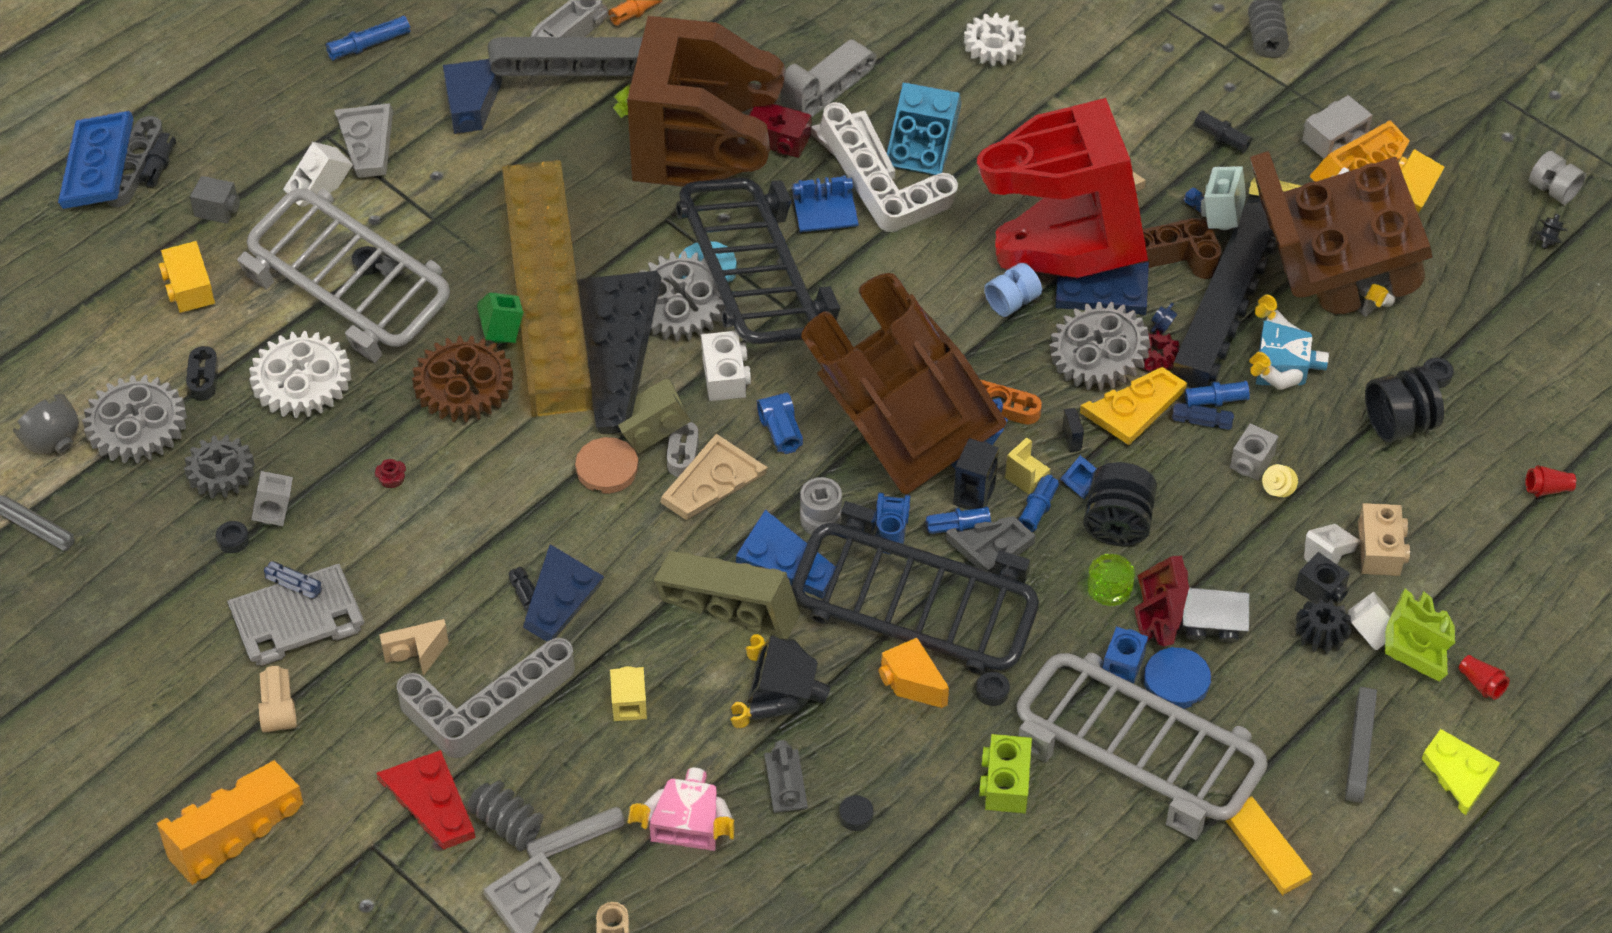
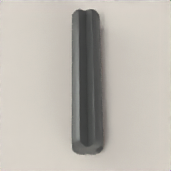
M5 495L0 496V515L61 550L67 551L74 545V535L13 499Z

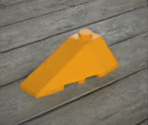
M1390 120L1328 154L1312 172L1310 177L1315 182L1338 175L1343 167L1351 171L1364 165L1377 163L1393 157H1397V160H1399L1409 140Z

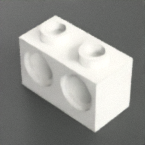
M736 331L701 334L702 359L709 401L746 397V385L751 384L749 366H743V361H747L745 342H739V336Z

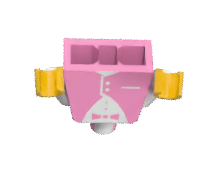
M699 768L688 769L685 780H668L665 788L658 790L644 804H632L630 806L627 823L640 822L642 823L641 828L647 829L648 822L650 821L652 842L715 851L718 836L727 835L730 839H734V820L724 799L717 797L716 786L705 784L707 773Z

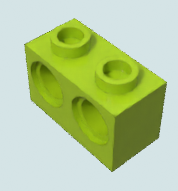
M991 734L990 747H983L982 767H988V776H981L979 796L986 797L985 810L1026 814L1032 738ZM1006 757V758H1010V759H1012V760H1003V759H1001V758ZM1005 786L1010 789L1003 790L998 787Z

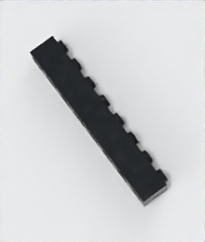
M1250 194L1242 211L1239 225L1231 235L1175 358L1172 374L1185 381L1187 387L1209 386L1211 381L1217 382L1222 366L1219 364L1220 360L1226 361L1231 348L1229 340L1230 338L1235 339L1237 337L1241 321H1238L1239 317L1245 318L1250 305L1248 297L1249 295L1255 296L1259 285L1257 277L1259 274L1264 275L1269 261V258H1266L1267 254L1273 255L1277 241L1273 230L1269 228L1265 210L1262 207L1260 197Z

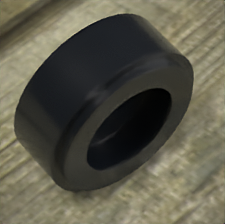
M363 246L355 250L352 254L354 270L357 271L377 248ZM379 256L362 275L377 273L379 269L375 267V264L382 263V256Z
M1431 358L1424 363L1423 366L1431 372L1439 388H1444L1451 383L1454 369L1447 360Z
M229 521L222 524L216 531L218 547L226 553H238L244 550L249 543L247 527L238 521Z
M987 672L981 675L977 681L976 695L986 705H1001L1009 697L1010 683L1001 673Z
M853 795L842 801L839 808V819L845 828L852 831H861L868 828L873 821L874 808L867 798Z

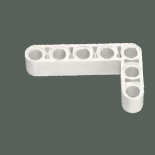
M836 102L830 103L825 107L820 125L821 134L847 176L852 178L853 186L882 230L895 232L951 207L958 188V183L954 176L948 173H940L898 190L848 108Z

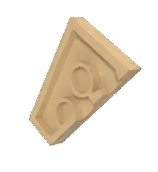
M715 434L663 494L661 504L687 520L766 474L768 467L718 434Z

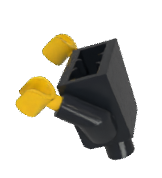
M758 634L750 638L751 646L746 647L747 656L750 660L757 661L747 700L751 705L749 708L742 702H736L732 705V714H742L730 719L734 727H746L750 722V717L754 720L799 713L809 699L822 704L826 701L830 692V685L815 680L818 663L815 658L806 653L796 640L779 639L771 635L764 642L763 637Z

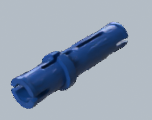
M401 16L364 31L350 32L348 36L326 43V50L331 60H336L354 52L359 54L363 52V49L410 33V25L407 18Z

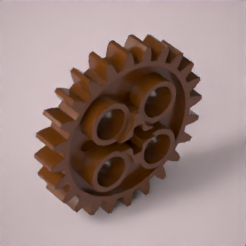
M458 336L456 343H452L449 338H446L445 346L442 347L440 344L434 343V352L426 349L424 351L425 358L417 359L418 367L413 368L414 377H412L415 397L420 399L421 407L428 406L429 414L439 411V418L441 420L448 414L451 415L452 422H455L458 416H463L464 421L468 422L469 415H474L480 420V412L485 411L491 415V406L501 408V399H508V390L513 389L512 380L514 378L510 359H506L504 350L497 352L496 343L487 347L485 338L479 343H475L474 336H471L468 342H463V338Z

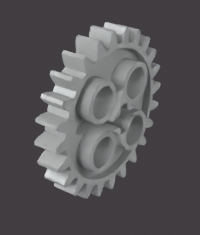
M683 251L680 258H676L675 254L671 252L670 260L666 261L662 256H659L660 264L655 265L649 262L650 271L657 270L662 277L658 295L662 296L657 297L651 325L652 335L655 336L662 331L664 340L670 334H674L676 341H679L681 334H685L687 339L691 340L692 332L696 331L701 336L703 334V327L710 330L714 329L712 320L722 321L721 312L726 308L705 258L699 261V256L696 252L691 258H687L686 251Z
M1098 302L1096 309H1091L1088 304H1085V312H1080L1075 308V317L1072 318L1065 315V325L1057 324V333H1052L1051 335L1053 341L1050 344L1053 365H1056L1058 374L1063 373L1065 381L1073 378L1076 387L1085 382L1087 390L1092 387L1093 383L1098 385L1099 390L1103 389L1104 383H1109L1112 388H1115V380L1117 379L1124 384L1127 383L1125 375L1136 376L1135 367L1144 368L1143 359L1149 358L1148 348H1150L1148 329L1144 327L1143 319H1136L1134 310L1126 314L1125 305L1115 310L1113 302H1110L1107 308H1103L1101 302Z
M131 375L128 383L118 378V386L114 387L112 384L107 383L108 391L105 393L97 390L98 400L89 399L90 408L84 409L86 418L82 419L87 440H90L92 449L98 448L100 456L108 453L111 461L121 456L123 463H126L129 457H134L135 462L139 463L140 457L143 455L148 460H152V452L156 451L158 454L163 455L162 447L165 445L173 448L172 438L181 439L180 430L186 429L184 419H187L183 398L179 397L177 389L171 390L169 382L161 385L158 377L151 383L148 381L147 375H144L141 381H136L135 376Z

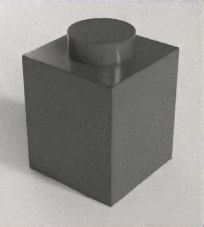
M205 176L200 177L190 196L194 217L227 224L232 214L238 211L240 205V197L236 193L234 182Z

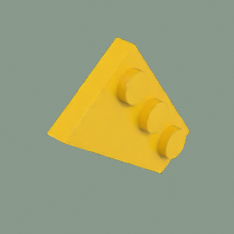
M1161 367L1131 381V386L1118 392L1112 390L1104 394L1103 399L1094 403L1089 401L1082 404L1080 413L1130 445L1184 393L1187 383Z

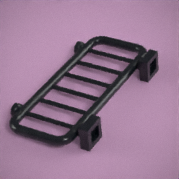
M747 178L694 181L687 183L681 188L679 193L680 201L676 203V214L678 219L687 218L725 305L726 309L722 311V323L725 328L734 326L739 337L746 342L769 344L802 340L801 334L804 328L754 332L746 326L744 320L805 313L808 322H810L820 313L827 311L837 321L840 306L831 286L819 287L816 300L812 301L779 228V222H786L792 202L782 180L771 181L768 194H764L759 184ZM741 189L750 192L754 201L695 206L691 195L694 193ZM757 206L764 222L704 227L698 212ZM766 227L773 243L713 248L707 233ZM776 249L783 264L722 270L716 254ZM786 270L792 286L732 292L725 276ZM795 292L802 308L741 314L735 298Z
M845 501L841 510V524L831 522L822 524L811 534L793 578L791 588L796 603L811 611L810 618L820 624H828L830 617L905 642L918 638L924 648L967 661L965 668L977 675H983L986 668L998 671L1010 669L1020 660L1039 608L1037 593L1031 586L1025 584L1029 574L1030 559L999 550L995 560L994 573L873 535L872 533L876 525V510ZM832 535L846 539V542L822 601L806 595L804 585L822 540ZM852 542L877 549L854 611L829 603ZM883 551L908 559L884 621L860 613ZM914 561L938 569L916 631L891 623ZM945 571L969 579L947 641L922 633ZM976 581L1000 589L978 651L953 643ZM1009 591L1024 597L1026 607L1008 655L999 658L984 652L1006 592Z

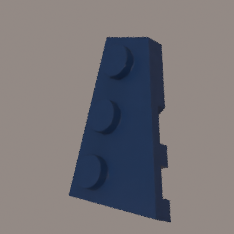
M1149 262L1127 265L1079 278L1058 277L1055 308L1085 310V304H1088L1091 309H1096L1098 302H1101L1103 308H1107L1110 302H1113L1115 310L1125 305L1126 314L1134 310L1135 314L1146 315Z
M550 544L523 628L546 642L556 638L602 585L604 576Z

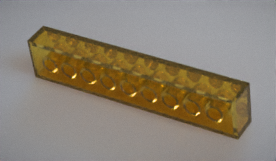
M561 160L502 166L516 290L523 309L521 333L531 417L593 410L591 381Z

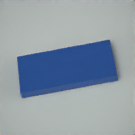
M130 111L76 121L58 200L62 209L118 198L134 119Z

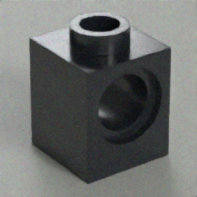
M1317 552L1299 571L1295 591L1313 603L1320 597L1324 603H1328L1333 599L1334 603L1340 604L1349 592L1347 583L1350 573Z

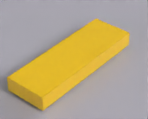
M1252 796L1247 799L1240 812L1234 817L1225 820L1282 895L1311 880V871Z

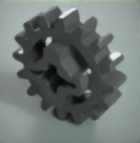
M225 435L222 441H218L216 436H212V442L207 443L201 440L200 449L194 447L190 449L192 456L185 457L186 467H184L190 487H197L198 494L200 495L209 491L210 498H214L217 493L221 492L222 496L226 498L229 490L239 493L238 486L240 484L248 486V477L254 476L253 466H255L253 455L250 453L248 445L242 446L239 438L230 442L229 435Z

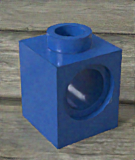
M1116 627L1104 658L1103 669L1134 684L1145 656L1148 636L1142 635L1135 630Z

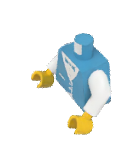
M1267 294L1258 300L1260 305L1255 308V314L1259 318L1267 316V321H1264L1259 352L1249 359V362L1253 364L1250 368L1251 374L1256 376L1255 384L1273 385L1278 390H1283L1295 385L1305 384L1309 368L1326 371L1329 352L1311 350L1312 334L1288 322L1276 310L1277 302L1271 295Z

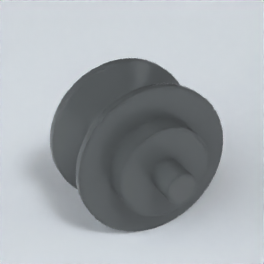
M382 252L380 256L383 257L382 263L375 264V267L380 270L381 274L385 275V279L399 262ZM401 270L397 275H404V271Z

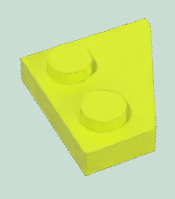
M1442 729L1439 730L1426 748L1422 757L1430 771L1438 776L1439 783L1446 792L1450 790L1459 802L1458 808L1465 815L1470 811L1498 771L1500 765L1498 761Z

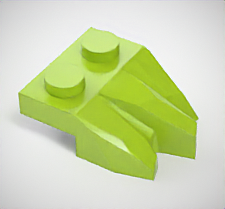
M1405 588L1385 629V654L1440 682L1448 675L1447 650L1455 644V625L1447 611L1442 610L1438 613L1434 610L1433 599L1425 591L1416 601L1412 593Z

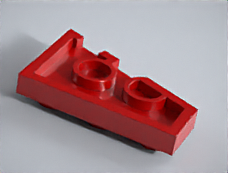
M441 750L376 773L378 781L384 787H387L396 796V800L416 817L419 825L443 850L476 838L474 828Z

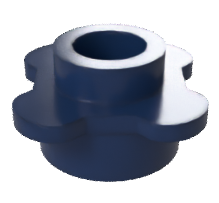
M1171 302L1167 309L1162 306L1158 309L1151 319L1155 324L1150 331L1151 333L1157 329L1164 334L1178 315L1171 309L1174 303Z

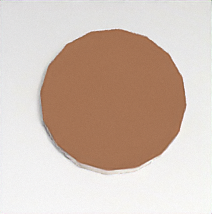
M603 437L592 440L581 448L576 457L575 467L579 481L587 489L592 491L594 489L601 490V493L610 494L622 491L632 484L638 472L639 464L635 450L627 442L618 438Z

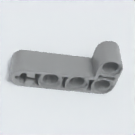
M850 39L809 72L797 64L790 65L786 69L781 90L782 106L811 114L813 117L869 73L875 65L876 54L854 39Z

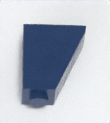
M489 59L443 65L454 134L483 130L503 82L502 76L496 75L491 71Z

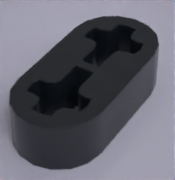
M200 346L193 349L188 359L186 384L191 398L198 401L212 398L217 389L219 364L215 350L209 346ZM206 359L205 367H200L202 360ZM205 379L203 387L198 388L200 386V380Z

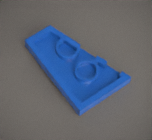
M765 510L737 553L736 563H747L756 567L774 568L786 572L790 585H792L807 543ZM818 552L804 585V592L823 599L836 567Z

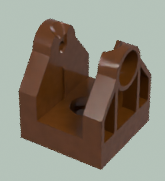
M648 16L627 97L632 181L683 187L687 183L694 181L726 179L740 172H753L761 169L767 163L770 151L767 125L756 117L744 115L741 112L755 106H767L777 101L786 75L783 62L774 54L754 47L719 23ZM751 81H758L761 84L751 83Z

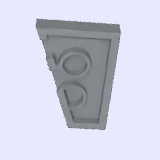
M390 103L334 110L357 177L386 175L393 117Z

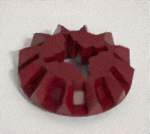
M1158 330L1155 334L1148 333L1150 348H1148L1149 358L1143 359V369L1151 372L1161 367L1166 370L1172 369L1175 358L1180 350L1179 341L1172 340L1171 334L1161 335ZM1152 346H1155L1157 349H1162V354L1158 353L1156 350L1151 351Z

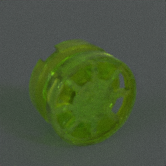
M1104 554L1097 557L1091 563L1087 588L1090 596L1096 602L1107 606H1116L1126 602L1133 590L1135 577L1133 565L1128 559L1117 554ZM1111 559H1112L1111 562H1106V563H1103V562H1102V561H1104V560H1111Z

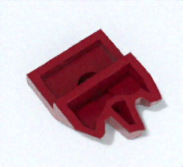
M1182 555L1171 556L1137 575L1143 603L1135 606L1134 611L1140 633L1148 636L1147 642L1155 635L1158 645L1168 646L1174 644L1176 630L1179 629L1189 591L1188 571L1184 566Z

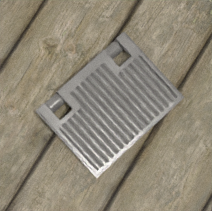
M340 564L306 574L308 577L315 578L321 582L322 592L313 599L303 595V592L298 593L280 584H276L227 601L250 661L256 662L257 666H263L283 659L286 656L284 651L329 636L332 637V640L336 639L337 641L358 634V631H361L360 626L365 622ZM348 613L351 622L336 627L333 618ZM272 638L275 648L260 652L257 643Z

